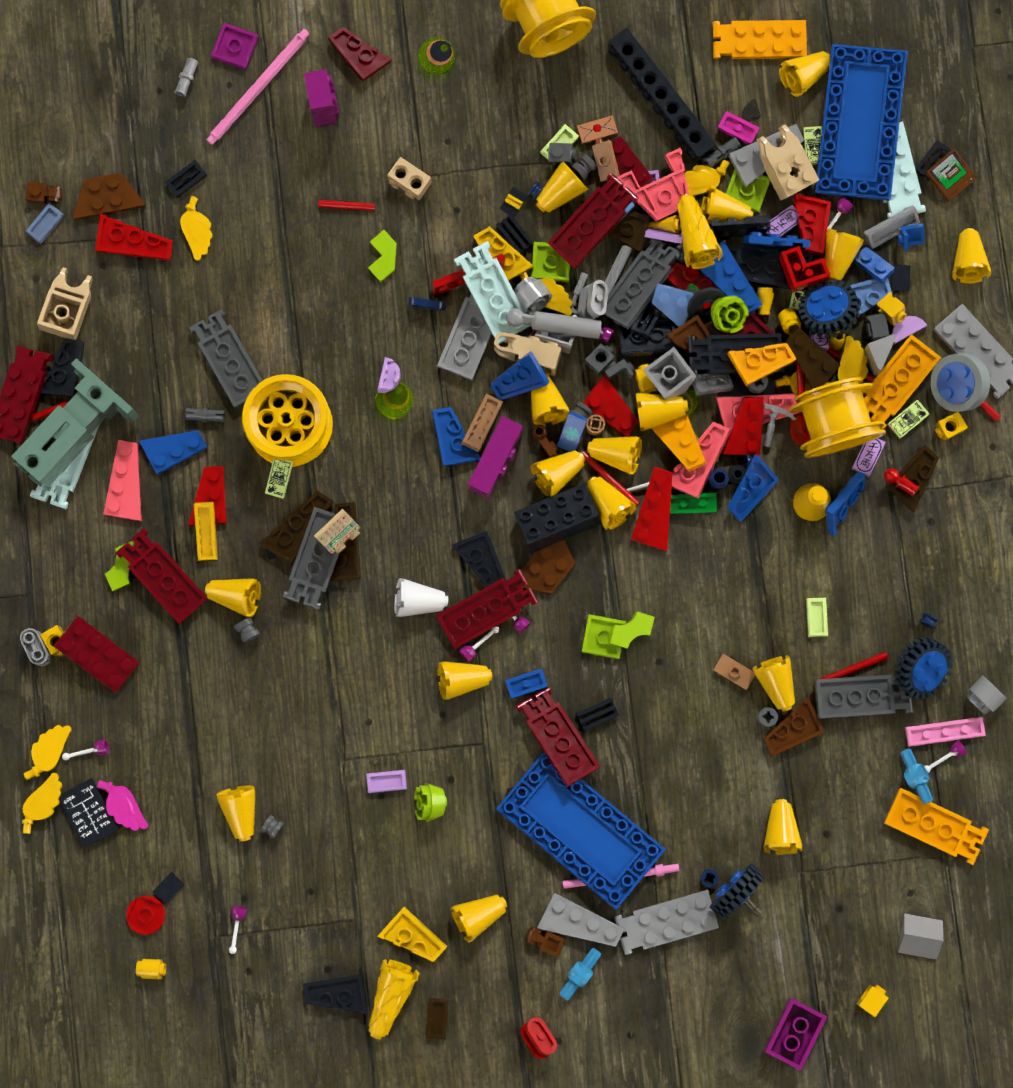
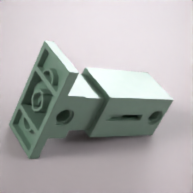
M77 358L71 364L75 368L73 372L81 379L80 383L75 387L78 392L63 408L58 405L11 456L16 460L13 464L25 474L29 472L28 477L40 487L44 485L48 488L91 442L94 438L91 433L106 417L111 420L117 412L127 420L131 418L135 421L139 417L130 405Z

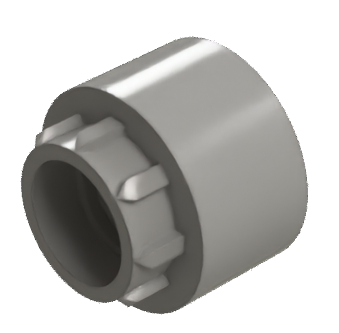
M528 277L521 281L514 291L525 314L532 315L535 311H540L552 299V294L540 279L536 280L533 277Z
M983 675L969 688L971 692L967 695V698L983 714H987L990 710L994 712L1007 699Z

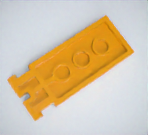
M806 20L731 21V24L720 25L719 21L713 22V39H720V41L713 42V59H721V56H732V59H794L807 55Z
M912 334L871 383L873 388L864 393L866 395L864 400L868 414L870 412L873 415L870 419L871 422H885L890 415L894 417L941 359L938 354ZM884 424L880 429L883 430L887 425Z
M899 788L884 821V824L954 857L959 854L967 858L966 862L974 865L980 849L974 847L975 843L983 845L989 829L983 826L981 829L972 826V821L932 802L923 804L919 796L902 788Z

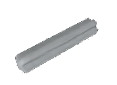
M622 246L605 280L609 290L608 295L613 290L631 253L629 246Z

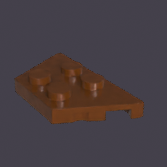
M122 173L84 179L73 219L76 221L97 217L100 214L107 215L143 208L146 205Z
M564 540L535 552L521 570L528 582L522 588L528 589L531 587L532 591L553 594L575 565V561Z

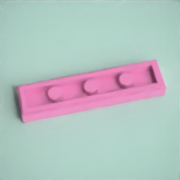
M983 717L905 727L908 747L986 736Z

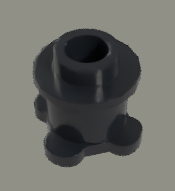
M741 465L731 466L728 472L729 481L727 484L739 486L746 473V469ZM734 473H739L740 477H735Z

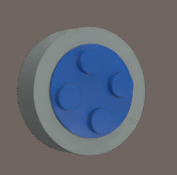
M966 353L948 355L942 358L933 369L931 375L932 394L938 404L946 410L953 412L973 410L985 401L989 393L990 375L988 369L974 355Z

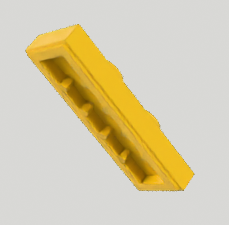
M214 502L194 503L198 560H217Z

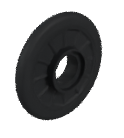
M712 287L697 292L690 299L687 306L689 318L692 319L698 315L703 324L713 321L710 314L711 307L717 299L725 297L724 293L720 289ZM711 303L708 308L702 309L704 304Z

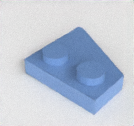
M657 283L652 303L680 327L686 323L688 316L687 306L694 293Z

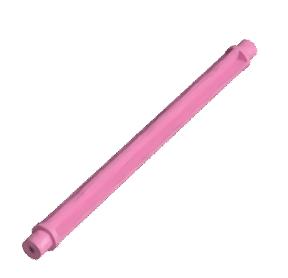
M303 29L300 33L296 34L286 48L227 113L225 118L210 132L211 135L206 140L211 145L220 140L230 126L306 41L305 39L310 35L307 30Z

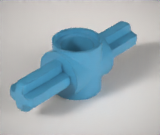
M911 749L903 750L901 756L907 768L904 772L906 782L910 788L917 790L923 804L933 801V797L927 786L930 777L926 768L922 764H917Z
M592 948L582 962L577 961L567 975L569 980L559 993L565 1000H569L579 986L584 987L593 975L591 969L601 956L598 950Z

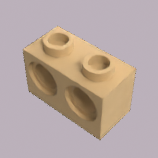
M402 157L398 159L388 173L389 184L396 189L401 188L404 190L405 195L411 199L416 198L420 200L432 183L430 176ZM404 172L406 174L404 178L396 177L397 173ZM415 182L421 183V187L418 189H414L411 186Z

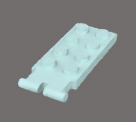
M903 121L899 123L891 200H883L884 203H888L890 213H887V218L912 205L916 207L918 214L926 212L925 205L920 204L918 197L921 194V189Z
M486 241L473 249L474 257L468 251L455 258L454 262L457 266L461 265L465 273L462 277L495 339L496 334L503 332L517 334L531 325L522 324L519 327H512L507 323L506 315L511 309L517 308L524 314L525 312L497 258L493 259L488 249L491 246ZM500 337L498 343L506 340L507 338Z
M98 427L91 433L94 436V438L97 433ZM94 438L48 488L44 485L41 487L38 485L36 491H31L30 497L47 502L49 496H51L50 504L67 509L69 502H66L70 491L74 492Z

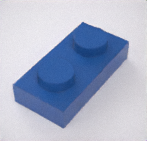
M868 247L863 248L853 260V263L881 284L895 269Z
M542 668L505 680L511 699L548 687Z

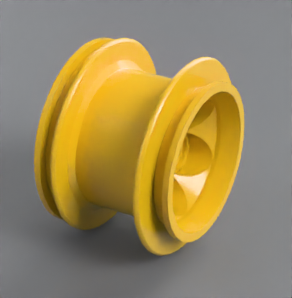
M576 0L500 1L503 18L513 22L519 21L525 33L519 42V51L535 58L552 56L577 44L590 32L596 17V12L593 8L579 7Z
M282 374L263 380L250 392L242 413V423L246 437L256 452L270 463H273V459L293 461L292 467L304 465L318 457L326 448L331 438L333 421L325 397L313 383L299 376ZM283 400L284 404L282 407L276 408L274 407L275 401ZM296 401H302L303 406L296 409L293 407ZM285 415H290L291 421L289 423H284L283 417ZM266 416H273V421L270 424L264 423ZM309 417L312 419L311 423L307 426L302 425V420ZM276 432L282 434L281 439L278 441L272 440V436ZM295 433L301 434V438L297 442L291 440L292 435Z
M855 377L829 383L795 397V401L799 403L790 407L789 411L792 413L803 412L811 441L800 447L801 450H807L804 454L805 458L819 457L843 451L873 441L886 434L885 430L880 429L884 426L885 422H871L863 397V393L872 389L873 384H860L863 382L862 378Z

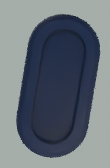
M409 297V306L438 311L446 309L445 302Z

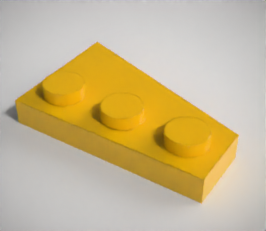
M490 226L474 235L478 245L486 241L489 242L491 248L488 251L492 257L503 253L506 261L502 270L508 281L534 267Z
M405 907L400 910L377 936L391 941L399 947L402 946L432 962L447 948L445 943Z

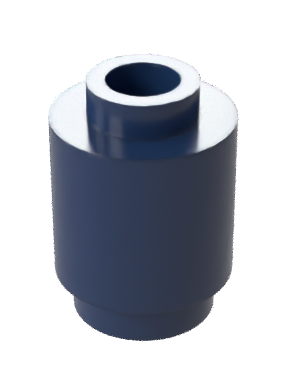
M723 469L713 470L708 478V484L714 490H722L729 481L728 473ZM720 478L721 483H717L714 479Z

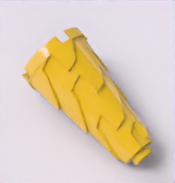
M689 194L683 195L677 203V209L681 223L680 228L686 266L689 268L691 265L692 269L709 267L715 264L714 259L716 257L718 261L722 258L721 246H719L712 229H710L698 201Z
M390 959L387 964V960H383L374 998V1007L368 1025L371 1037L381 1039L388 1035L395 1018L400 1013L403 1004L419 978L420 973L416 969L413 974L410 972L412 967L407 964Z

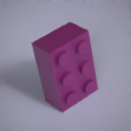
M326 69L304 73L310 110L315 127L337 123V117L340 114L332 76L327 74Z
M789 997L763 1050L801 1071L827 1016Z

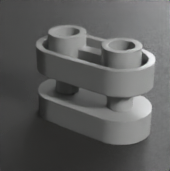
M596 280L581 289L578 304L579 317L595 319L606 312L609 290L604 281Z
M32 628L25 629L20 635V641L29 660L38 666H47L52 661V655L40 636L42 633Z

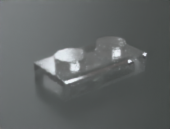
M729 374L696 375L692 382L697 396L731 391L734 387Z

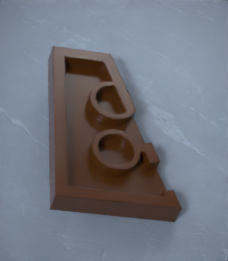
M697 315L665 337L690 357H695V354H689L688 336H695V339H705L707 335L711 334Z
M809 697L763 738L771 757L825 732Z

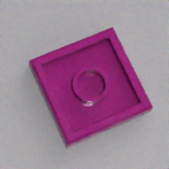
M223 23L211 58L247 70L259 35Z

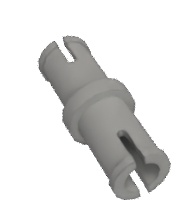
M187 58L183 72L179 74L180 80L174 92L181 97H186L190 83L194 80L193 75L198 65V61L195 59Z

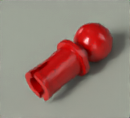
M887 469L884 473L885 480L888 483H897L896 488H901L913 497L919 485L905 478L906 475L900 477L896 469Z

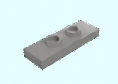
M912 205L866 230L864 234L868 247L873 249L900 234V227L919 224L920 220L916 207Z

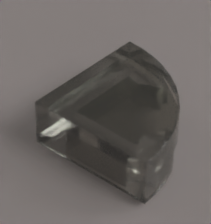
M756 99L751 100L745 106L742 112V119L745 121L761 117Z

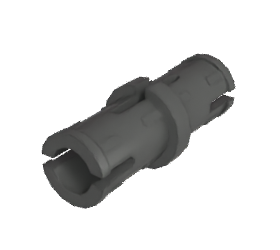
M732 137L724 145L716 147L713 153L704 158V162L712 168L722 159H727L729 153L741 147L736 137Z
M205 407L203 409L186 408V420H201L203 423L208 421H225V410H208Z

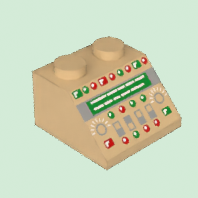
M342 509L314 536L331 554L335 552L339 554L346 547L344 543L349 539L351 541L360 534L358 530L361 527Z

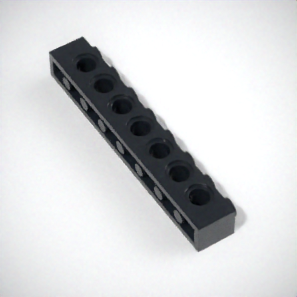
M625 28L611 38L608 44L609 53L612 57H617L620 61L621 69L630 74L632 83L636 87L640 86L644 99L653 104L654 112L658 116L661 115L663 117L665 126L669 130L672 129L676 134L677 142L686 147L688 156L692 160L695 159L698 163L712 153L717 146L715 141L629 29ZM630 50L632 54L624 55L623 51ZM640 64L643 69L636 70L633 66ZM650 78L654 83L649 85L645 83V80ZM662 93L665 95V98L658 99L656 95ZM674 108L677 112L670 114L667 109ZM684 122L688 127L683 129L678 124ZM696 137L698 138L699 142L692 143L690 141V138Z

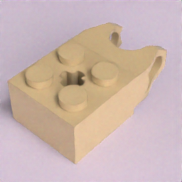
M786 125L779 127L781 139L779 147L771 145L764 136L757 139L764 169L780 200L819 181L799 139Z
M63 267L60 274L52 282L37 325L41 331L76 340L91 299L90 288L93 279L92 276L88 275L80 286L70 287L67 285L66 279L67 268ZM63 313H66L65 317L59 316V314L62 315Z
M504 332L496 334L494 350L499 356L517 362L528 352L532 351L544 373L555 376L561 356V347H558L557 343L551 341L544 343L534 336L527 338ZM500 337L507 338L506 340L502 341L508 343L507 347H501L499 345L500 343H498V340Z

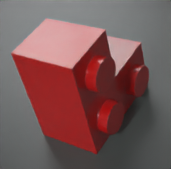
M800 246L783 251L779 256L792 293L816 285L820 281L821 283L825 282L830 277L825 259L821 258L806 263Z

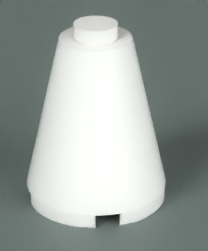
M398 579L396 588H400V590L395 594L394 604L396 617L439 612L448 606V596H445V592L406 579Z

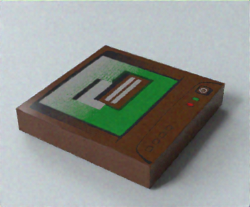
M955 148L925 172L947 202L951 201L977 178Z

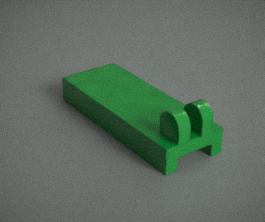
M701 493L699 499L688 494L671 495L670 515L717 513L716 493Z

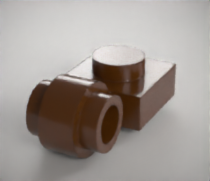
M28 181L25 200L45 204L47 197L49 202L59 203V200H62V188L50 186V189H48L46 183Z
M536 425L532 429L533 438L539 442L548 458L557 456L556 451L558 449L553 441H548L546 427Z
M533 926L531 929H528L525 936L527 937L526 942L533 945L541 942L539 950L558 957L565 938L546 931L543 937L541 935L542 930Z

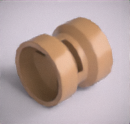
M591 415L586 422V431L591 436L601 435L604 431L605 421L600 415Z

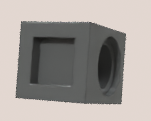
M600 344L585 359V364L599 376L614 361V352L607 345L604 347ZM597 355H604L606 361L600 363L595 357Z

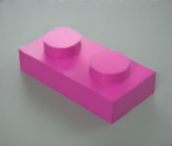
M728 111L725 112L717 128L732 137H736L737 140L747 145L752 144L759 131V127Z

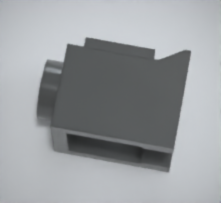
M885 313L866 316L864 322L866 323L867 339H870V342L889 336Z

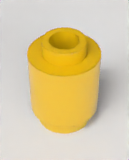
M787 308L779 313L778 321L786 334L791 335L797 327L801 329V322L795 310Z
M142 959V961H137L136 976L141 977V979H161L162 975L165 976L166 964H163L162 959Z

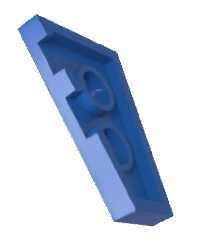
M750 232V235H745L743 243L810 248V240L798 239V236L786 235V238H780L779 234H768L767 237L762 236L760 232Z
M530 351L497 377L490 386L497 398L503 400L547 386L549 380L533 352Z
M452 408L432 410L443 467L479 461L481 458L475 450L462 445L466 434Z
M198 430L139 441L157 475L208 448Z
M755 454L727 507L740 522L779 481L760 456Z
M858 471L854 477L852 476L847 486L838 492L834 502L827 506L826 515L829 534L836 535L838 532L836 526L840 520L844 522L849 505L853 506L865 488L864 473Z

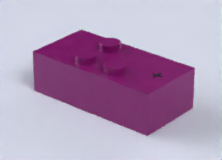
M504 416L501 417L468 482V490L488 500L490 499L500 477H503L507 470V463H512L516 455L515 447L523 433L522 425Z

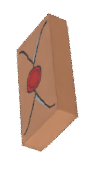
M613 115L577 125L582 145L594 142L598 138L605 139L618 135Z

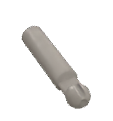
M517 308L511 309L506 315V321L512 327H519L522 324L531 325L532 330L599 339L601 333V320L538 311L530 315L524 314Z

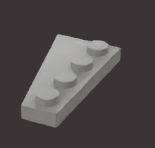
M797 124L788 127L802 144L804 138ZM780 132L765 137L774 147L780 146ZM757 141L729 153V158L744 188H747L754 180L766 172L760 158Z
M554 893L537 927L538 929L615 947L625 930Z

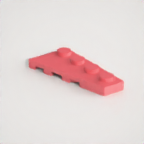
M795 394L716 397L723 426L731 430L743 397H763L765 404L779 406L790 412V407L797 404ZM763 407L762 424L770 422V412L772 410ZM780 412V413H778V416H777V418H776L775 420L781 419V418H784V417H787V416H786L785 414H781V412Z
M712 422L698 439L707 464L690 472L682 463L678 464L673 472L672 488L699 499L731 433L730 428Z
M118 440L104 515L142 522L139 447L137 443Z

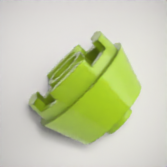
M726 296L717 299L710 310L715 327L724 333H735L744 327L743 323L746 316L749 315L746 304L737 296Z
M428 783L416 787L414 800H417L418 810H415L417 819L429 822L443 816L447 806L444 790Z

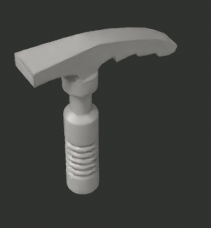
M581 272L573 292V305L570 307L572 313L579 316L578 311L574 309V306L576 307L577 298L580 296V291L588 277V274Z
M764 403L763 407L772 410V412H770L771 419L767 426L763 446L771 447L775 430L774 423L778 413L781 412V414H785L792 420H796V418L779 406Z

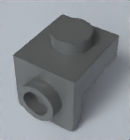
M572 143L549 144V163L561 164L564 161L571 167L574 161L577 160V150L574 149Z
M623 359L618 363L612 362L609 364L604 373L607 379L611 380L625 371L631 380L634 378L633 372H635V369L630 362L627 363Z

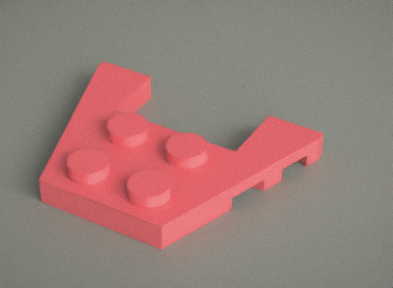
M681 148L664 156L672 173L640 188L632 170L617 177L624 183L623 189L628 187L639 197L637 203L656 222L677 213V203L680 197L689 194L685 180Z

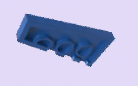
M722 241L719 243L723 253L722 258L718 261L716 257L714 259L715 264L700 270L726 296L741 298L750 314L762 307V303L725 242Z

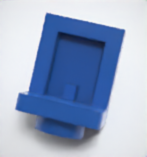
M923 223L900 227V234L897 235L899 246L902 245L904 251H908V246L925 244Z

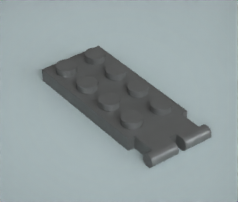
M650 239L649 247L645 252L641 251L608 295L607 308L603 315L628 330L652 299L657 283L663 284L673 271L671 266L677 259L680 260L683 257L682 252L671 246L667 247L666 243L658 239Z
M221 309L208 316L211 323L206 325L205 321L201 320L190 326L189 329L192 334L197 333L201 340L198 344L236 409L245 404L250 392L263 380L231 324L226 325L222 318L226 315Z
M314 507L289 577L292 583L289 592H284V599L299 603L302 596L305 597L303 605L320 610L322 603L318 602L322 591L326 592L339 554L336 552L331 554L314 535L336 514Z
M892 675L814 680L818 719L895 714V710L905 709V713L913 712L912 696H905V692L897 686L898 683L895 682V678L892 679Z

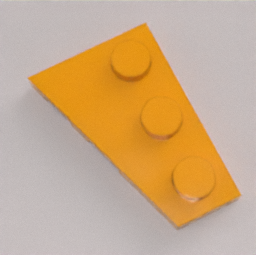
M787 343L768 345L756 349L748 348L736 352L729 351L727 353L746 386L796 360Z
M686 412L683 417L652 428L689 472L707 464Z

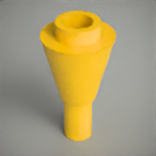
M678 215L658 222H649L648 229H660L674 234H678L681 230Z

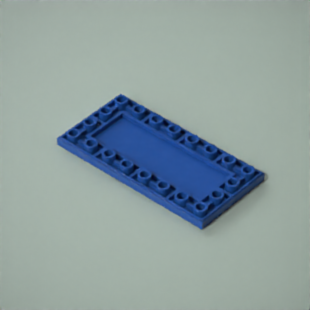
M832 44L817 170L819 181L816 182L815 194L891 200L908 51Z
M544 752L496 808L499 813L615 910L618 909L666 850L582 779L566 787Z

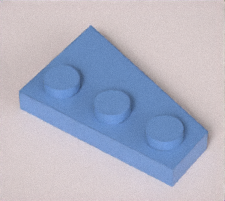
M888 278L882 284L876 279H871L850 285L857 295L860 315L877 305L876 303L891 291Z

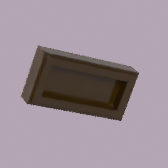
M429 997L426 1038L446 1039L449 999Z

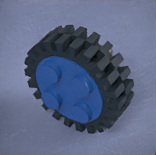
M829 279L825 280V285H822L820 281L817 283V288L813 285L810 286L811 292L806 290L804 292L805 297L801 296V303L798 305L799 315L807 331L810 330L812 335L817 334V337L822 338L823 334L825 338H830V333L833 334V337H838V331L843 335L846 333L845 327L850 330L852 328L851 323L856 324V317L859 318L860 305L854 289L849 284L845 285L844 281H840L838 284L837 279H833L832 284H830Z
M919 637V640H913V645L911 643L906 645L908 650L903 649L901 651L903 654L897 658L900 664H895L894 668L898 669V671H894V676L897 677L895 682L898 683L897 686L914 698L924 699V697L930 698L931 694H937L936 688L941 690L943 688L942 682L947 683L948 680L945 676L951 675L948 669L953 667V664L950 663V661H953V658L950 656L951 652L948 650V647L930 637Z
M752 863L742 871L738 869L730 877V882L728 884L724 883L715 894L717 897L710 904L709 908L724 920L739 906L744 904L758 917L762 910L749 897L765 876Z

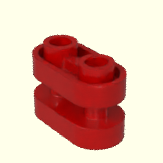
M535 1017L522 1025L520 1035L535 1058L545 1059L555 1052L557 1042L542 1019Z

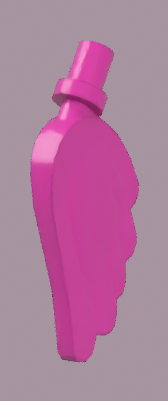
M99 780L97 788L106 790L105 792L109 793L106 800L107 814L113 816L115 822L122 824L125 828H130L133 831H137L139 828L147 829L148 823L140 812L130 790L124 786H114L112 782L107 783Z

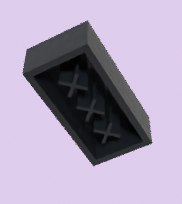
M585 483L514 512L516 522L530 553L601 524L600 515Z

